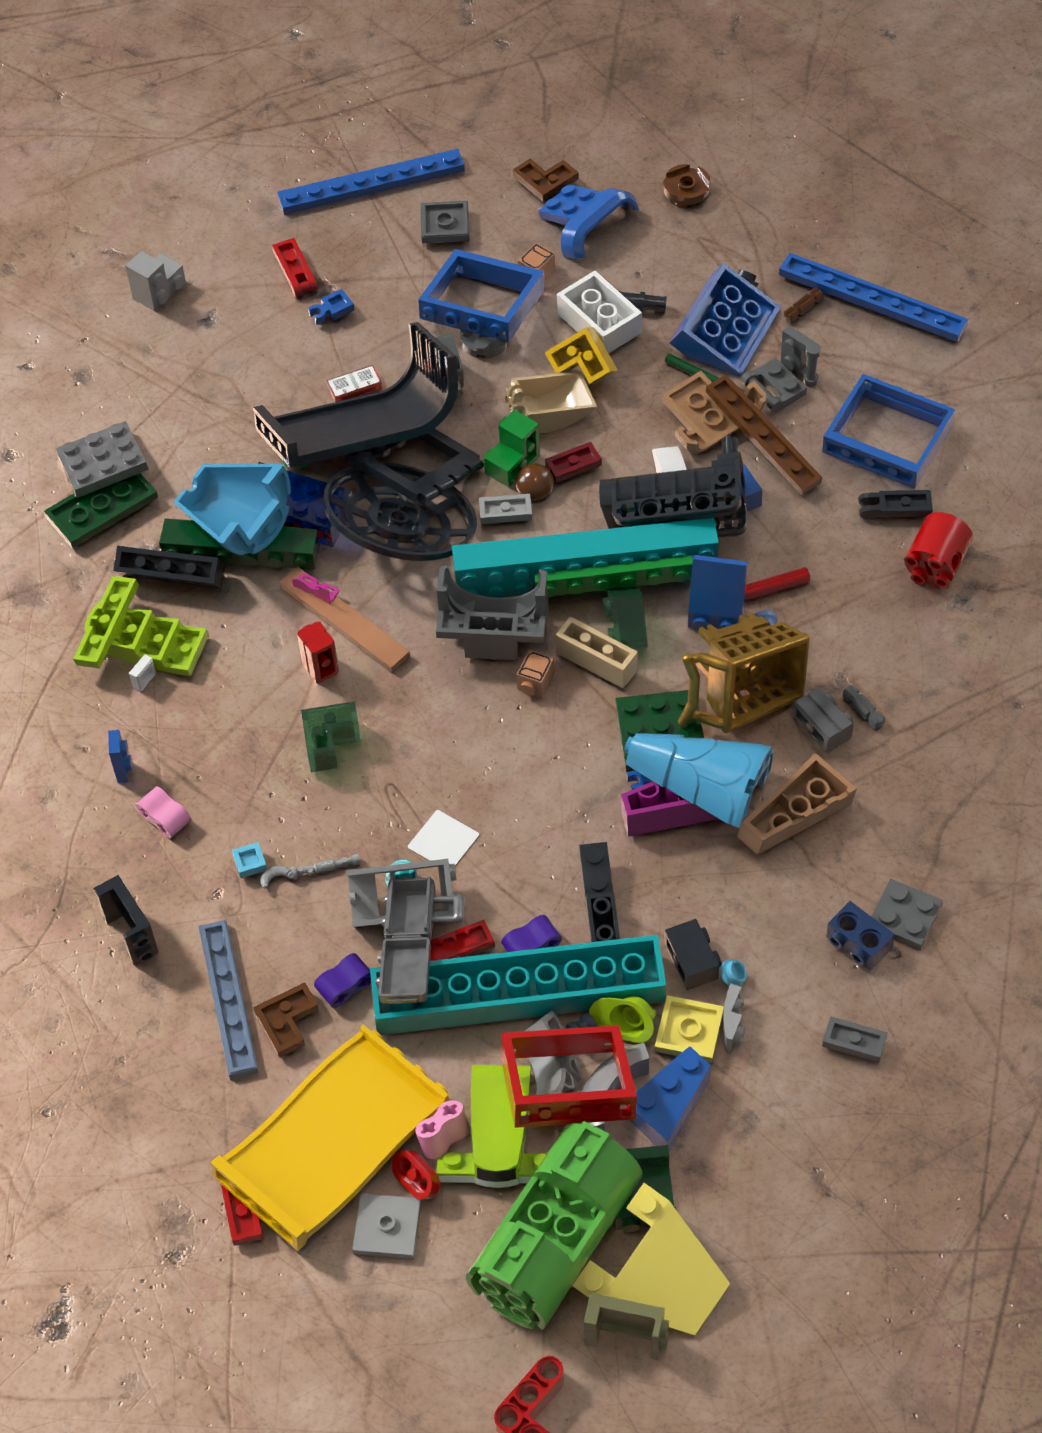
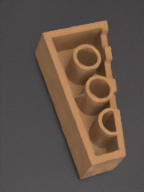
M815 753L744 819L737 838L759 855L852 804L857 788Z

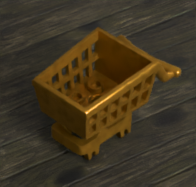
M751 612L747 613V618L744 615H739V623L717 629L711 624L707 625V630L704 627H700L699 635L710 646V654L699 652L692 655L686 653L682 656V661L689 676L688 702L678 720V724L686 727L689 722L696 720L721 729L724 733H729L803 697L805 692L809 635L784 622L771 625L765 617H757ZM697 666L708 677L707 700L716 716L696 710L699 704L700 674ZM778 677L781 681L777 683L774 678ZM763 682H767L770 686L765 687ZM756 686L758 691L754 692L751 687ZM788 686L792 691L787 693L783 688ZM744 690L747 695L743 697L739 691ZM776 691L780 697L775 698L772 693ZM765 696L769 702L764 704L760 698ZM753 701L757 708L751 709L748 703ZM741 706L745 713L740 715L735 708Z

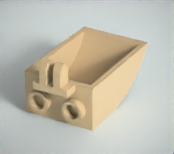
M581 371L511 378L509 388L505 390L504 396L505 405L511 412L515 409L539 424V434L553 432L572 425L597 407Z

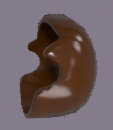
M538 463L528 464L518 472L516 489L519 494H530L531 501L542 500L553 491L554 478L546 466Z

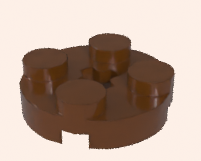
M690 164L677 165L666 173V178L663 181L664 194L679 208L697 204L709 197L710 176L701 167L697 166V169L690 168Z

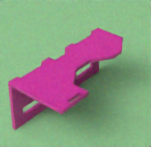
M302 573L298 579L292 578L294 587H298L307 593L310 592L315 597H319L328 603H331L340 592L339 589L327 583L319 584L318 579ZM306 577V578H308V579H310V580H312V581L309 582V581H307V580H305V579H303V578Z

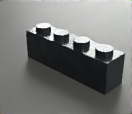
M117 546L113 571L127 577L222 588L226 562L215 557Z

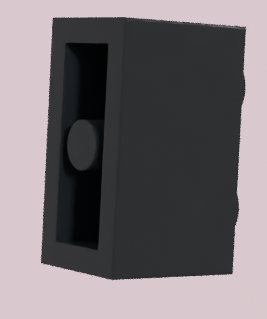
M697 919L664 930V944L686 990L719 979V967L722 964L716 950L712 951L709 945L710 937L706 928H701Z

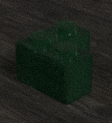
M632 587L606 590L607 597L602 598L604 614L606 613V618L611 619L612 628H607L608 636L632 649L648 647L644 601L640 589Z
M355 701L301 710L311 773L337 769L335 746L361 742Z

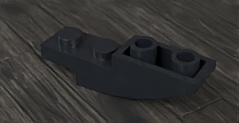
M607 842L579 845L590 940L591 942L620 939Z

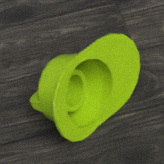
M628 996L624 999L601 998L595 1001L589 1009V1014L596 1021L598 1027L619 1025L622 1039L625 1041L643 1043L648 1041L653 1035V1019L656 1016V1010L652 1009L644 999L638 996Z

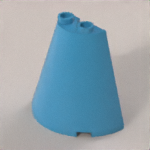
M203 464L193 476V487L190 490L183 489L173 502L228 551L238 555L255 554L266 548L281 531L290 507L286 506L287 494L291 493V486L286 468L282 464Z

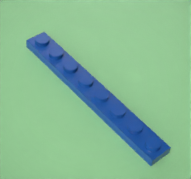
M454 149L278 191L277 194L283 214H288L463 172L465 167L459 150Z
M793 253L788 254L779 268V275L812 288L818 287L825 293L958 342L968 326V319Z

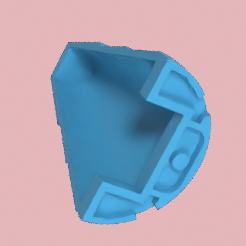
M636 733L633 738H628L624 752L628 753L626 765L661 787L668 788L690 803L699 806L725 823L740 828L748 813L754 788L756 785L763 787L770 775L774 758L773 747L759 743L722 741L711 738H685L684 735Z

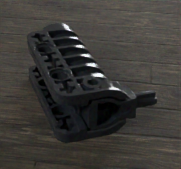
M727 435L725 439H722V454H717V460L711 461V467L600 480V507L608 529L714 518L718 538L735 537L745 533L748 527L747 492L744 463L740 451L738 452L737 437L732 438L731 435ZM733 520L739 521L737 527H732ZM720 521H724V528H722Z

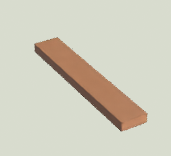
M299 567L295 568L279 582L281 589L391 673L410 657L408 649L336 596L331 603H328L319 597H315L310 592L307 593L298 587H294L292 578L298 579L302 573L307 574ZM306 577L303 578V579H305V580H307V581H309V582L312 581V580H310V579H308V578H306Z

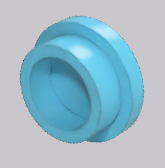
M729 959L721 964L720 975L723 982L730 986V983L741 986L747 978L746 968L739 960Z

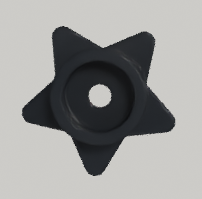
M738 270L737 273L753 286L757 287L759 283L755 282L756 275L745 270Z

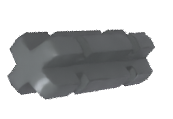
M854 685L843 690L844 699L848 703H853L851 706L865 720H869L868 724L873 729H879L885 724V717L879 711H875L877 708L863 694L859 695L860 691Z

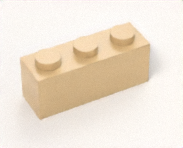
M571 616L555 634L557 654L623 689L638 671V652Z

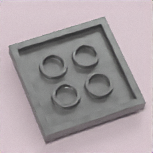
M126 421L113 424L109 428L91 433L86 437L65 443L63 446L56 448L77 498L149 470Z

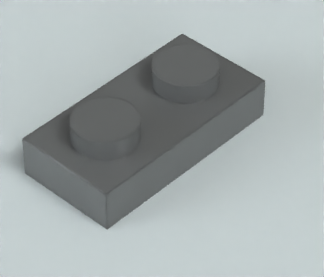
M831 1016L822 1047L879 1063L888 1032Z

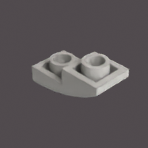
M731 983L725 999L723 1016L724 1045L726 1051L732 1053L735 1043H741L745 1033V1027H742V1015H740L744 1005V999H741V987Z

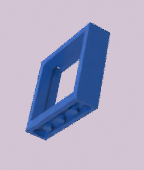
M455 249L418 299L419 318L510 342L544 292V271ZM456 275L522 291L505 317L439 300Z
M862 374L824 434L822 452L915 489L951 430L955 409L925 398L922 395L904 390L899 386H894L877 378ZM864 398L939 426L917 464L842 435Z

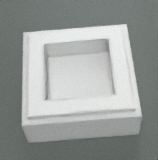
M144 654L129 672L133 689L139 692L143 691L156 675L153 659Z

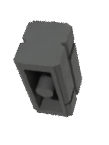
M817 687L809 692L807 696L804 695L793 704V717L825 752L829 753L837 748L839 744L845 743L852 737L853 719L846 711L842 713L831 694H825Z

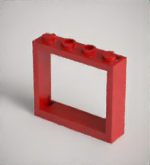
M619 1025L501 1033V1060L515 1128L578 1124L583 1121L592 1123L636 1119L637 1094ZM613 1052L622 1089L523 1096L516 1064L517 1058ZM620 1105H626V1108L620 1109ZM528 1111V1115L521 1116V1112Z

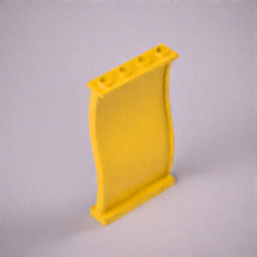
M363 1024L359 1027V1032L341 1045L309 1074L258 1129L225 1156L218 1155L211 1162L212 1176L294 1249L299 1251L307 1244V1239L342 1210L391 1156L416 1133V1126L423 1120L434 1116L440 1105L449 1101L448 1091L441 1083H434L428 1078L425 1071L419 1065H412L406 1060L404 1054L398 1048H392L384 1042L380 1033L376 1030L371 1031Z

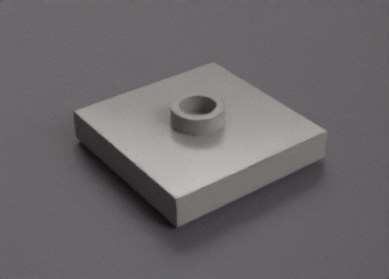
M361 1194L352 1249L353 1254L414 1259L421 1199Z

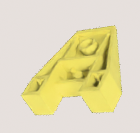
M643 1183L626 1209L651 1227L616 1278L590 1260L573 1284V1287L588 1298L590 1293L665 1308L664 1319L669 1320V1328L696 1336L730 1286V1282L673 1204Z

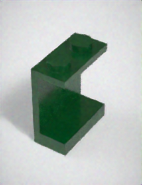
M668 1145L626 1149L640 1165L643 1175L615 1218L616 1230L635 1232L640 1230V1228L650 1227L626 1209L643 1183L668 1199L674 1206Z

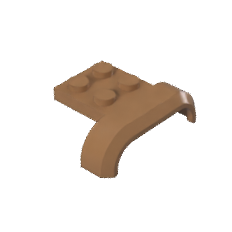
M702 371L665 392L661 397V401L684 425L675 430V437L689 452L705 451L722 439H725L727 435H731L739 430L736 424L706 393V386L712 382ZM753 381L746 386L744 394L762 411L765 405L766 393Z

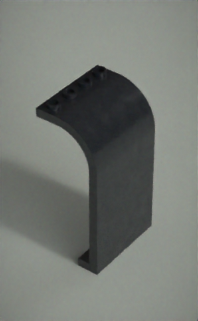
M419 322L410 323V361L402 377L391 387L377 393L274 417L263 405L253 407L256 431L289 468L422 436L441 424L455 403L458 392L457 370L460 369L459 359L457 355L453 354L447 346H444L438 338L434 337Z

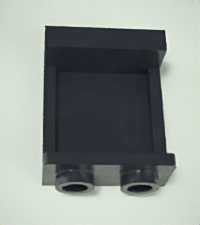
M117 875L94 887L93 890L106 923L109 924L123 916L131 930L124 933L123 938L133 965L146 962L159 953L150 923L120 876Z

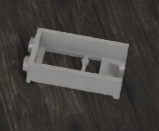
M447 858L346 870L349 882L353 927L381 924V920L385 918V916L379 915L375 874L390 872L391 878L395 879V872L438 867L441 896H456L458 892H452L451 881L457 880L455 863L449 864V859ZM442 903L443 909L434 910V916L453 915V903Z

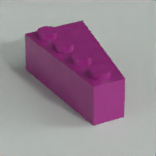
M653 781L621 794V813L628 837L719 819Z

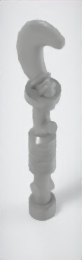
M354 854L350 858L343 857L336 861L331 859L316 862L312 866H300L297 869L295 866L290 867V869L285 866H273L265 870L261 876L260 883L266 889L269 881L276 876L283 875L289 879L297 880L299 875L306 873L311 876L314 872L318 874L332 871L336 867H347L350 864H353V866L360 865L359 855Z

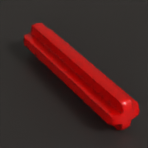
M803 567L746 584L745 601L810 581L809 570Z

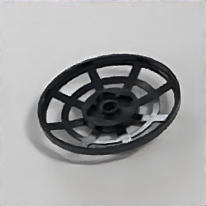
M380 462L410 481H417L429 473L411 466ZM355 465L336 473L325 487L323 507L333 526L357 545L387 557L411 561H433L453 556L452 547L445 550H439L438 548L443 546L449 537L466 536L465 540L458 545L470 544L477 528V517L473 506L454 486L443 493L447 499L438 504H435L433 501L427 504L418 501V503L428 508L426 510L408 501L407 497L390 487L370 488L364 477L370 475ZM353 479L361 490L353 494L347 502L333 495L339 486ZM376 495L398 496V498L378 499ZM366 498L371 503L368 512L355 507L357 502ZM330 502L344 510L345 519L350 527H346L336 517L330 507ZM456 505L465 518L467 529H451L450 520L444 511ZM352 514L366 519L368 526L358 527L353 520ZM437 516L442 524V528L428 527L429 518ZM376 534L387 539V544L381 543L368 535ZM425 535L441 536L438 541L431 545L422 540ZM398 543H413L418 548H400L397 545Z

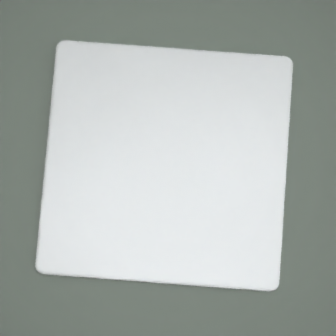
M436 810L410 842L408 848L428 860L448 858L449 864L455 863L456 865L477 839L479 833L445 813Z

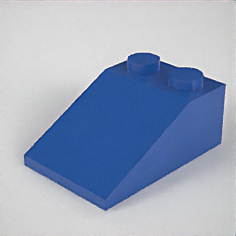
M694 555L688 607V628L699 630L700 627H704L707 630V625L711 624L715 628L721 629L739 623V615H744L746 561Z

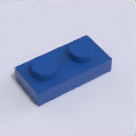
M119 730L108 731L109 756L117 783L128 782V771H133L131 755H128L127 740H122Z

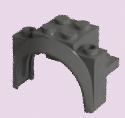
M448 565L439 568L437 584L439 611L436 638L463 639L465 658L518 660L520 642L544 643V634L547 633L548 622L546 571L539 570L538 584L530 592L515 597L496 598L464 590L451 578Z

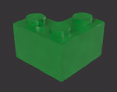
M515 409L500 421L498 426L500 442L493 449H489L483 459L485 474L508 488L516 481L517 474L522 468L528 464H533L540 457L539 424Z

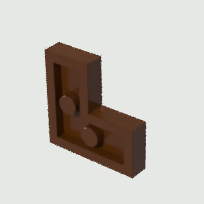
M530 158L512 170L513 177L542 202L561 191L563 187L579 179V172L565 160L545 171Z
M305 982L253 1007L255 1015L279 1058L305 1046L304 1039L295 1021L319 1010L318 1004Z

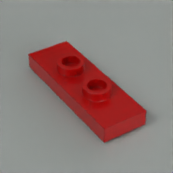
M485 920L430 940V961L474 956L494 948L495 941Z

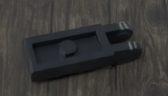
M930 490L879 491L863 493L858 497L860 506H864L859 510V515L863 519H876L879 516L880 518L927 517V515L933 513Z

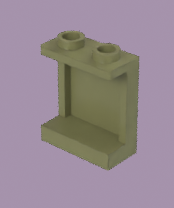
M590 1293L584 1318V1344L597 1348L600 1331H608L651 1340L652 1358L658 1359L660 1350L666 1351L669 1338V1320L664 1319L665 1308Z

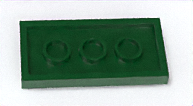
M139 473L78 498L73 493L44 510V515L73 549L158 498V494L144 476Z

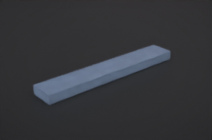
M223 920L199 926L229 1078L231 1080L259 1073L227 921Z

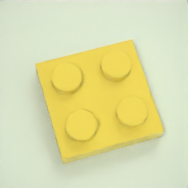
M667 995L655 1043V1052L679 1056L685 1049L691 1046L707 1062L712 1063L724 1006Z

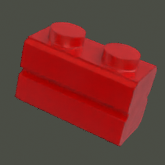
M320 621L305 625L297 633L302 664L310 672L311 677L316 683H322L339 672L335 642L331 635L326 632L325 627Z

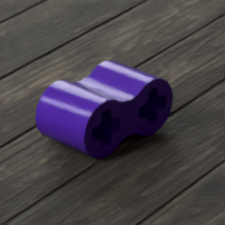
M539 915L525 926L508 932L502 938L501 944L507 952L558 946L562 941V937L546 915Z
M352 953L342 959L334 968L323 972L315 980L314 987L332 1008H337L343 1005L353 994L362 991L370 985V969L356 953Z

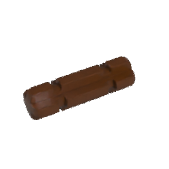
M818 287L813 288L808 292L809 294H805L793 306L784 311V319L789 323L796 321L814 307V304H818L823 300V291Z

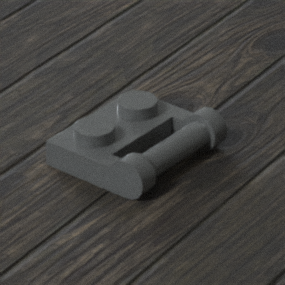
M789 325L782 332L781 363L789 371L801 377L806 386H816L819 377L816 373L817 359L820 356L821 347L818 343Z
M777 358L754 371H746L740 379L745 386L753 381L760 386L766 393L765 402L767 403V408L772 413L778 412L807 394V387ZM761 380L776 395V397H774L759 381Z

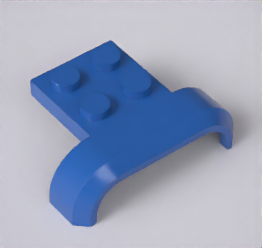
M569 184L563 187L555 197L548 200L538 210L541 219L565 225L560 240L562 254L564 257L580 259L586 255L584 241L587 234L618 207L624 208L628 206L632 207V210L638 211L639 208L636 198L628 191L609 188L600 192Z

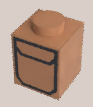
M535 243L518 260V265L544 271L545 281L555 271V253Z
M529 650L517 673V689L527 695H535L542 698L555 673L554 658Z

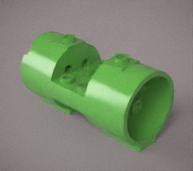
M585 1121L582 1124L571 1123L566 1125L466 1274V1281L476 1295L483 1293L485 1298L492 1303L490 1307L508 1320L533 1330L535 1325H538L543 1330L600 1240L641 1180L643 1174L638 1162L625 1148L614 1141L609 1133Z

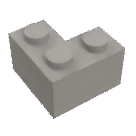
M141 251L125 266L132 298L153 311H156L162 304L166 303L168 298L186 282L183 265L161 253L156 258H153Z

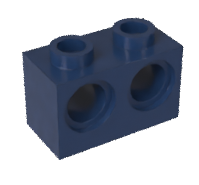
M849 901L828 922L826 937L834 947L842 948L858 965H864L869 970H872L893 948L895 934L853 902ZM844 927H849V928H851V929H853V930H852V931H845V930H843L842 928H844ZM865 944H872L875 947L868 948L865 946Z

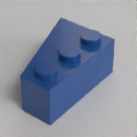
M689 1046L636 1092V1119L629 1121L655 1146L668 1145L670 1152L672 1144L678 1134L681 1133L684 1123L710 1082L711 1065Z

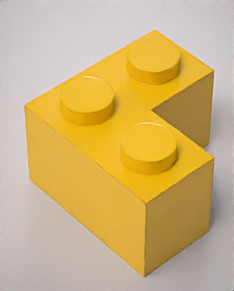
M594 327L584 328L545 352L555 373L569 372L575 367L580 366L589 384L598 383L618 371Z

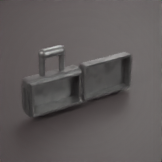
M431 877L390 878L388 883V893L383 899V903L386 905L385 918L381 920V925L384 927L385 940L383 941L382 954L377 958L381 964L380 977L375 981V984L379 987L378 994L382 1003H417L427 1000L431 954L430 940L432 939L433 923H461L464 919V896L460 894L456 896H435V884ZM434 903H453V915L434 916Z

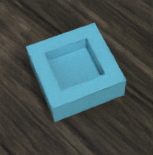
M259 842L232 850L240 878L267 870Z

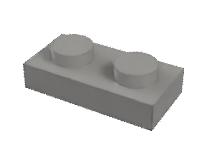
M530 494L479 498L481 524L532 520Z

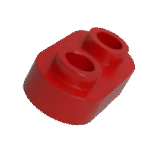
M401 1150L395 1154L392 1161V1171L401 1184L416 1199L429 1200L434 1198L440 1188V1180L437 1173L415 1151Z

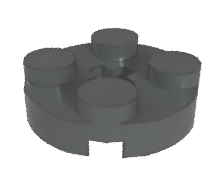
M460 330L461 346L467 354L473 357H477L478 354L485 355V358H493L504 352L508 346L506 341L490 337L487 339L485 337L479 338L481 336L479 334Z

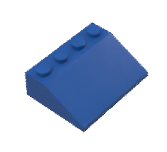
M722 263L708 278L669 344L690 359L740 377L781 306L726 264Z

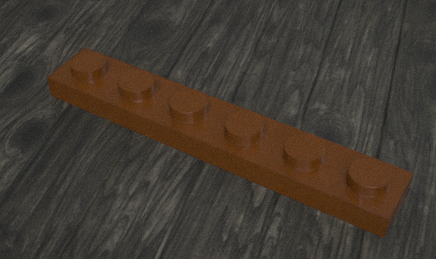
M727 374L706 386V393L801 496L822 483L823 477Z

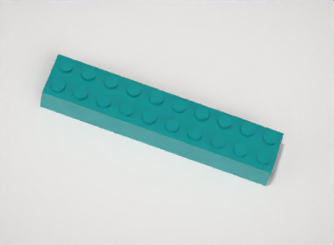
M714 518L452 545L455 583L458 586L474 594L502 598L523 595L535 588L534 574L539 573V570L554 572L691 555L692 557L700 555L718 558L719 542Z
M658 935L430 961L427 1000L417 1003H382L378 994L379 987L375 984L376 979L380 977L381 967L370 968L376 1030L380 1035L541 1017L553 1010L555 1015L589 1011L592 1004L601 998L624 999L628 996H638L648 1004L666 1001V981Z

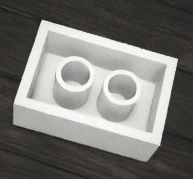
M593 271L557 294L558 315L577 332L586 327H594L608 353L642 333V312L596 271Z

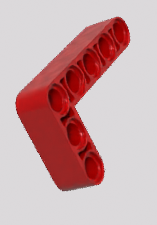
M545 1356L538 1360L497 1407L494 1413L496 1433H550L536 1422L535 1419L564 1385V1368L558 1358ZM548 1370H553L558 1374L554 1379H545L542 1376ZM526 1394H534L538 1397L532 1403H525L521 1400ZM507 1417L517 1420L516 1424L511 1427L503 1426L501 1421Z

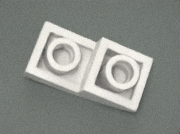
M678 446L652 450L657 473L686 470Z

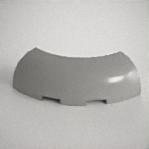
M551 1010L524 1031L564 1029L553 1010ZM571 1055L529 1058L536 1080V1095L581 1092L578 1090V1081L582 1079L577 1058L571 1057Z
M640 1043L625 1048L633 1080L648 1075L649 1055L645 1044ZM614 1055L610 1056L595 1069L581 1092L621 1089ZM604 1122L589 1123L605 1131Z

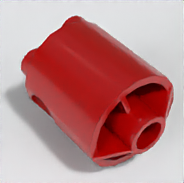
M933 512L927 515L904 558L905 566L911 573L910 578L914 583L919 585L928 583L933 586L948 588L973 541V533L964 521L944 512Z

